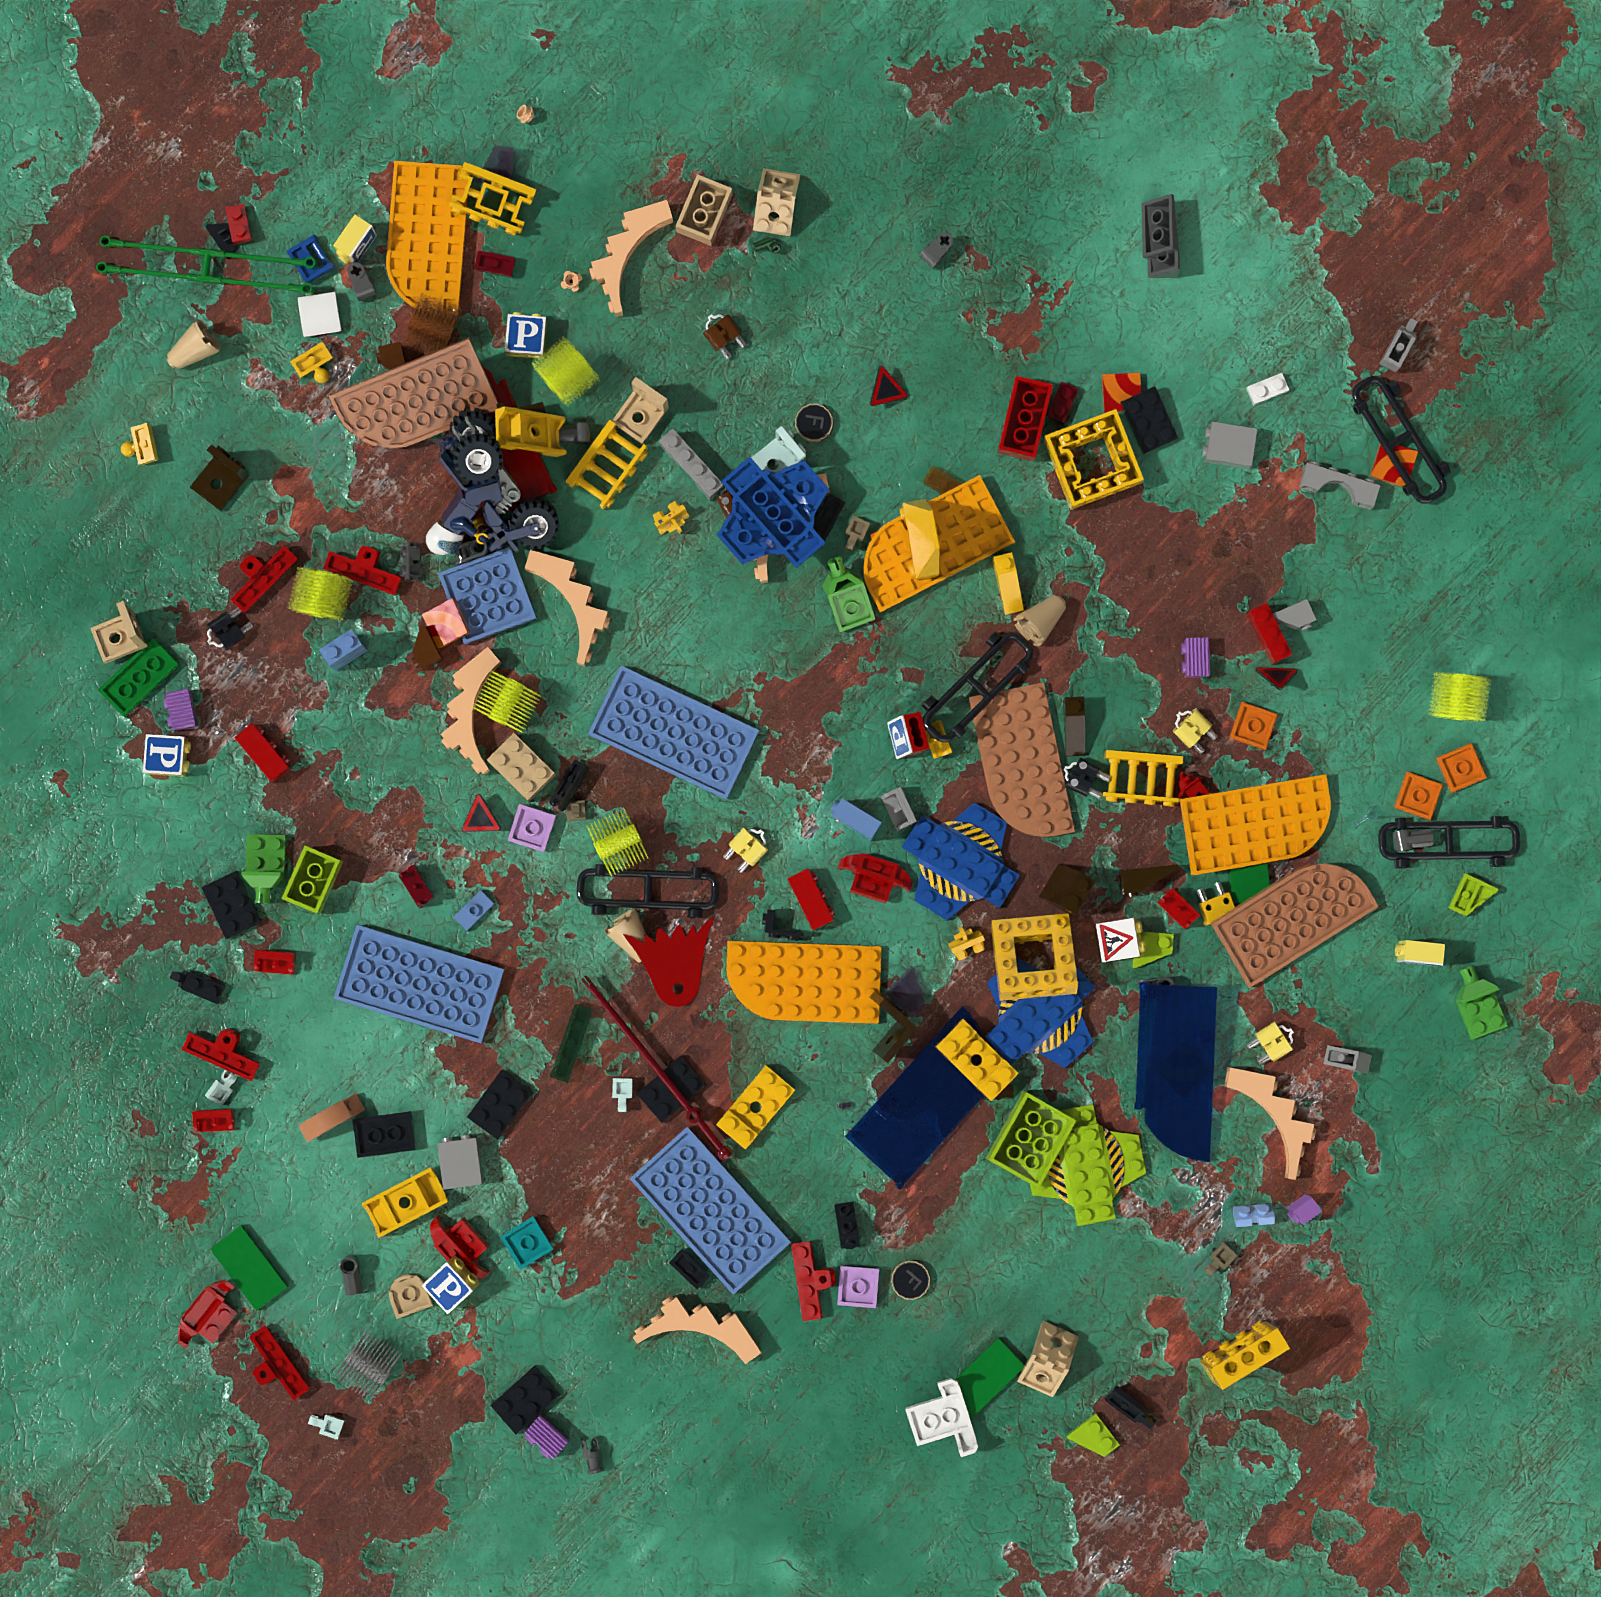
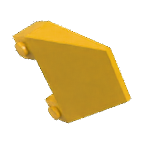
M926 499L904 502L902 508H899L901 520H905L908 528L913 556L912 564L909 565L911 576H915V580L937 577L939 575V543L933 510Z

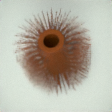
M425 297L423 299L418 298L421 301L417 302L416 300L418 305L415 306L416 310L413 311L409 318L407 334H405L407 336L405 338L408 339L404 340L419 349H422L419 346L427 348L426 350H430V352L449 346L457 329L456 323L457 319H459L457 317H460L457 316L460 315L459 313H455L461 311H457L454 308L449 310L448 307L438 301H435L438 303L435 304Z

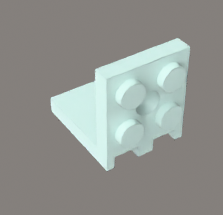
M781 426L776 430V438L751 458L762 471L779 472L803 460L806 462V450L800 443L796 444L794 442V436L788 428L784 429ZM771 460L777 461L778 468L770 470L767 466L768 462Z

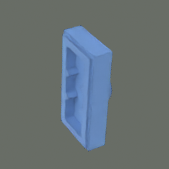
M480 890L453 918L468 931L494 903Z

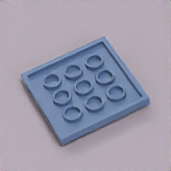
M510 547L438 573L447 599L456 598L470 630V633L462 637L464 645L537 619Z

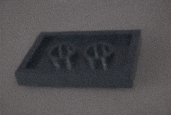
M1156 386L1120 402L1143 454L1178 439Z
M234 871L201 887L225 939L236 936L262 923L238 871Z
M681 1056L663 1070L687 1100L706 1085ZM658 1076L637 1093L661 1123L682 1106Z
M501 1070L467 1118L499 1140L533 1092Z
M411 1111L352 1119L357 1158L416 1150Z
M533 1366L490 1406L516 1435L557 1399L560 1394L537 1367Z

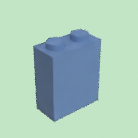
M352 629L319 649L328 665L335 671L368 651L360 637Z
M843 798L840 802L836 800L830 810L833 819L871 841L882 823Z

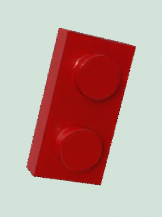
M239 204L225 207L233 245L252 241L245 205Z

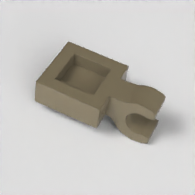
M852 516L845 532L846 535L850 536L845 550L852 552L856 541H863L870 526L869 522Z
M1222 1242L1210 1254L1213 1261L1203 1270L1208 1275H1212L1219 1267L1225 1270L1237 1255Z

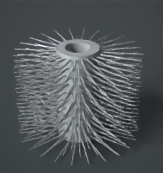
M367 1330L351 1349L335 1378L345 1367L338 1379L339 1381L350 1367L342 1380L344 1382L354 1367L355 1369L345 1385L356 1371L357 1374L350 1382L349 1387L359 1373L361 1375L358 1377L353 1388L362 1376L365 1375L355 1390L356 1392L366 1377H369L359 1391V1394L370 1379L371 1382L363 1395L367 1392L373 1381L375 1384L366 1398L374 1387L379 1384L369 1399L370 1401L379 1387L389 1377L393 1366L401 1354L391 1367L389 1365L392 1363L397 1352L390 1362L385 1365L395 1350L394 1348L385 1362L382 1363L391 1349V1345L379 1361L388 1346L387 1344L379 1356L375 1358L384 1345V1341L374 1356H372L381 1339L369 1354L377 1338L368 1350L365 1351L374 1337L373 1335L365 1345L370 1336L368 1334L362 1345H360L368 1332Z

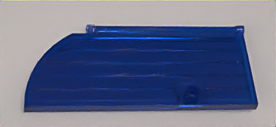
M1139 982L1140 1002L1136 1101L1134 1109L1141 1110L1145 1108L1144 1121L1154 1136L1167 1148L1192 1160L1210 1162L1217 987Z
M963 1006L960 1007L845 1135L855 1147L896 1183L895 1186L900 1190L972 1108L985 1097L935 1047L954 1029L961 1019H964L984 1040L976 1021ZM978 1054L971 1057V1062L975 1066L979 1065L982 1061L981 1056Z

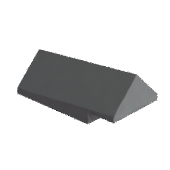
M1173 194L1142 203L1143 258L1148 259V278H1177L1181 270Z

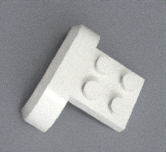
M948 1378L937 1382L942 1394L941 1397L905 1407L917 1446L955 1435L961 1457L976 1452L978 1448L977 1440L957 1380Z

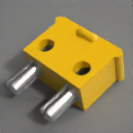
M1221 882L1214 884L1219 896L1210 900L1207 899L1203 888L1197 890L1201 900L1198 906L1205 921L1204 925H1209L1212 921L1235 908L1230 893H1225Z

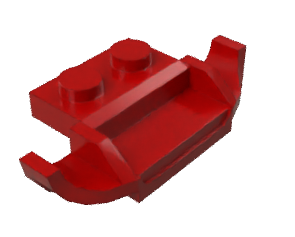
M865 853L853 854L842 858L837 868L839 870H850L855 875L850 890L851 893L885 904L888 901L892 887L896 888V886H899L910 893L913 885L912 879L905 870L899 867V864Z
M438 1214L430 1224V1233L434 1242L433 1246L447 1261L455 1255L463 1261L465 1267L477 1279L484 1278L491 1271L482 1268L478 1264L480 1261L478 1256L490 1246L488 1242L465 1217L452 1228L450 1226L445 1228L441 1223V1216Z
M226 1280L212 1283L201 1291L181 1317L178 1328V1344L187 1348L190 1339L198 1333L214 1344L238 1313L235 1308L224 1302L226 1293L235 1286Z

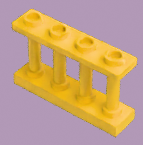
M611 420L607 422L565 481L572 489L575 485H580L602 501L600 508L603 510L606 507H611L615 501L613 497L617 491L620 493L624 489L627 477L634 475L637 470L635 466L639 461L643 462L648 455V448L645 444L639 449L620 436L617 430H615L617 428L616 424ZM608 439H613L635 455L629 464L606 449L605 443ZM597 455H603L624 470L618 480L595 464L594 459ZM586 470L593 471L613 485L607 495L584 480L582 475Z
M1113 750L1105 751L1104 759L1109 760L1111 776L1108 792H1103L1101 796L1106 798V801L1117 802V799H1125V803H1136V800L1144 801L1146 805H1155L1156 802H1163V806L1174 807L1175 804L1180 802V798H1173L1175 769L1183 764V756ZM1120 761H1128L1129 765L1127 794L1116 793L1117 772ZM1139 762L1147 763V766H1149L1147 795H1135L1137 765H1139ZM1158 764H1166V768H1168L1166 797L1154 796L1156 767H1158Z

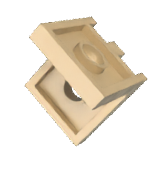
M763 168L757 194L754 231L785 236L791 235L795 200L801 174ZM776 212L779 217L772 218L769 213Z
M635 377L632 382V394L612 422L643 445L667 412L669 406L667 398ZM634 414H642V422H634L632 419Z
M124 601L116 603L121 616L90 628L105 664L148 647L143 638L142 629L136 620L135 612ZM115 634H119V642L112 643L111 637Z
M1043 1321L1033 1352L1021 1371L1017 1382L1053 1397L1069 1371L1079 1336ZM1052 1342L1057 1343L1059 1347H1055Z

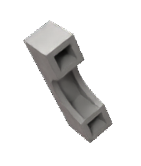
M671 429L659 440V446L672 460L681 466L709 501L724 489L721 481L674 429Z
M1307 462L1304 466L1298 488L1316 493L1324 485L1338 484L1349 492L1352 505L1368 510L1374 507L1380 488L1376 481L1358 479V476L1352 473H1347V475L1339 473L1340 470L1333 467L1328 469L1321 467V464L1317 462Z

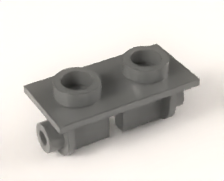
M408 541L400 548V557L402 558L400 576L402 577V582L409 580V578L410 581L417 582L418 578H420V564H413V561H420V547H418V543H411L410 546V541Z

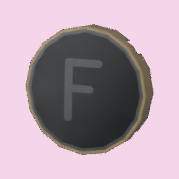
M808 404L802 407L795 418V428L798 434L809 442L823 440L830 434L833 427L830 412L819 404Z
M905 1261L895 1267L891 1283L893 1290L898 1296L914 1300L926 1293L930 1277L922 1264L916 1261Z

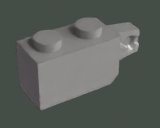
M1411 318L1406 327L1403 325L1399 327L1380 360V365L1395 373L1397 372L1417 337L1416 332L1413 330L1418 321Z

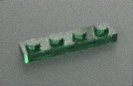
M578 1004L574 1005L550 1074L551 1078L566 1083L569 1082L593 1009Z

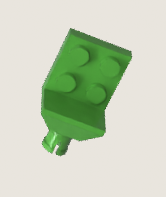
M834 557L837 566L832 558L828 560L827 563L831 573L826 577L822 587L828 597L838 630L843 632L873 621L875 616L864 582L858 572L847 567L845 568L842 557Z
M247 834L246 871H242L241 875L251 887L255 888V903L270 904L271 889H274L285 878L286 835Z
M1474 965L1459 970L1465 985L1460 987L1455 1001L1470 1040L1508 1027L1495 991L1499 990L1498 986L1485 979H1479Z

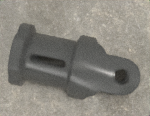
M593 1437L594 1447L591 1451L588 1450L586 1441L582 1440L583 1456L586 1458L588 1465L587 1474L604 1471L599 1456L601 1451L598 1439Z

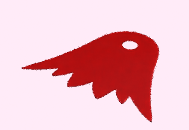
M714 917L709 919L697 933L695 932V926H692L687 937L680 925H677L674 929L671 939L662 929L658 928L656 943L647 935H644V944L632 936L623 934L643 963L657 995L667 1005L682 1007L690 1003L696 996L700 985L705 944ZM676 983L683 985L684 989L681 994L673 992V986Z

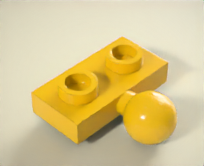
M322 341L290 362L300 378L314 370L315 380L318 383H325L329 379V372L320 366L333 357Z
M151 423L131 427L134 443L124 442L121 445L122 454L130 457L136 452L139 465L159 460Z

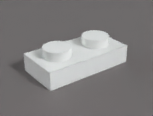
M1280 373L1250 385L1246 390L1254 406L1288 392L1289 388L1283 374Z

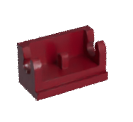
M411 865L406 871L399 873V878L418 908L435 899L415 865Z

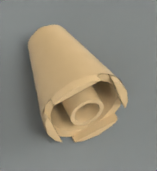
M198 319L192 323L168 352L167 362L172 368L181 369L218 353L221 349L220 343L213 333L210 334L207 331L209 329L208 326Z
M1052 595L1025 610L1014 618V621L1017 620L1015 624L1017 630L1027 641L1033 640V645H1042L1065 611L1066 602L1061 596Z
M634 908L632 911L628 910L613 920V926H606L604 933L639 963L641 962L640 958L623 936V934L632 936L645 944L644 935L647 934Z

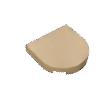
M405 1274L395 1279L392 1283L389 1299L396 1319L434 1305L431 1296L422 1287L425 1283L424 1280L419 1276Z

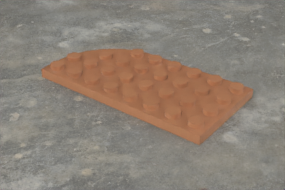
M470 337L329 394L330 401L340 421L351 433L370 445L389 448L406 447L449 430L450 422H453L455 415L459 416V411L461 410L467 412L466 408H470L471 411H474V408H479V412L484 410L489 414L497 409L496 404H499Z
M1044 682L1001 691L973 719L987 790L994 809L1012 828L1031 836L1052 837L1075 832ZM983 696L969 697L971 710L984 698Z
M1315 863L1302 866L1290 872L1210 924L1248 988H1251L1379 906L1365 883L1354 873L1334 864Z

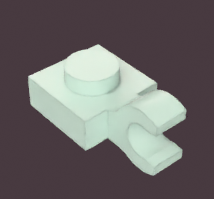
M225 1070L222 1073L221 1081L215 1080L205 1096L222 1106L233 1090L230 1086L236 1081L237 1077L232 1072Z
M613 1078L612 1098H618V1112H626V1098H632L633 1079Z
M326 1414L324 1419L311 1415L308 1424L320 1427L319 1434L338 1440L345 1420Z

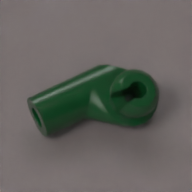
M770 237L753 243L756 252L767 249L772 253H779L781 251V244Z

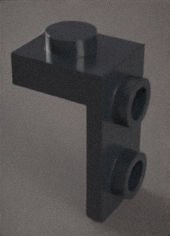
M767 909V913H763L762 925H765V933H768V937L779 938L780 935L787 936V940L798 941L799 937L803 938V933L773 930L775 910Z
M851 1201L835 1204L841 1249H854L860 1246L854 1203Z

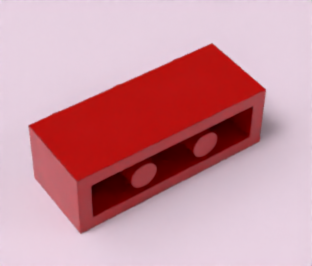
M1267 603L1247 613L1271 665L1292 655Z
M251 723L234 738L270 782L275 783L291 769L288 765L291 762L284 754L280 755L276 751L278 746L272 739L267 740L264 736L266 732L260 725L256 726Z
M807 868L787 878L812 931L833 921L832 917L835 914L830 905L826 906L824 902L826 895L822 888L818 889L815 883L818 879L814 871L810 872Z

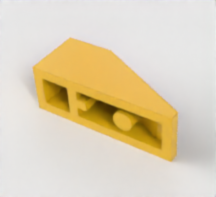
M1012 552L994 556L992 563L1005 615L1024 611Z

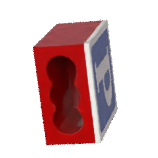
M921 712L902 715L887 722L896 759L915 756L930 749Z

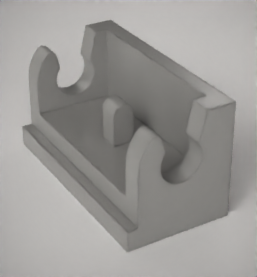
M901 786L881 796L896 831L917 822Z

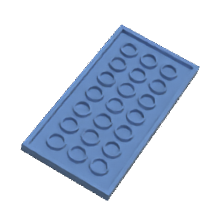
M620 666L588 735L727 800L759 730L628 668Z
M356 925L334 999L482 1043L505 969Z
M688 1127L680 1132L630 1178L634 1185L733 1295L791 1243Z

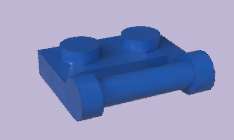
M317 235L310 236L286 251L291 259H306L307 257H312L307 250V247L312 246L324 266L320 268L316 266L313 270L308 269L306 266H296L305 283H310L336 268L320 246ZM312 260L308 262V266L313 265Z

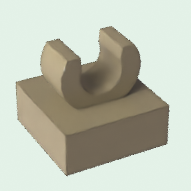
M585 800L571 801L566 808L567 822L587 820Z

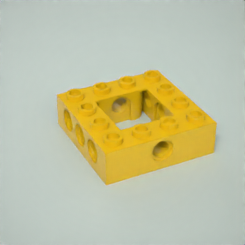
M1117 409L1045 435L1043 439L1070 510L1139 485L1144 480ZM1103 438L1116 472L1113 473L1111 471L1106 476L1098 479L1093 478L1081 485L1080 471L1077 472L1073 461L1074 456L1070 450Z
M1069 913L992 920L991 932L1000 1001L1077 994L1078 981ZM1043 940H1053L1054 970L1018 973L1014 943L1020 942V944H1024V942L1028 941L1043 942Z
M1260 1320L1252 1325L1253 1329L1248 1332L1245 1330L1235 1335L1236 1339L1233 1341H1225L1218 1346L1220 1349L1215 1352L1209 1351L1205 1353L1200 1363L1210 1380L1223 1390L1289 1350L1288 1344L1277 1327L1267 1321L1262 1322Z

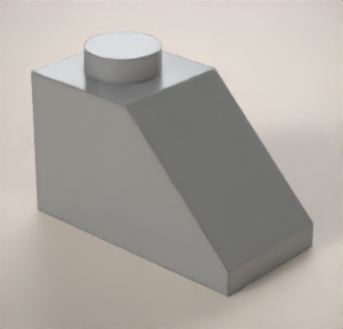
M1307 599L1273 613L1277 623L1295 630L1299 628L1302 631L1312 627V623L1316 621Z
M1327 1045L1323 1064L1368 1074L1372 1055Z

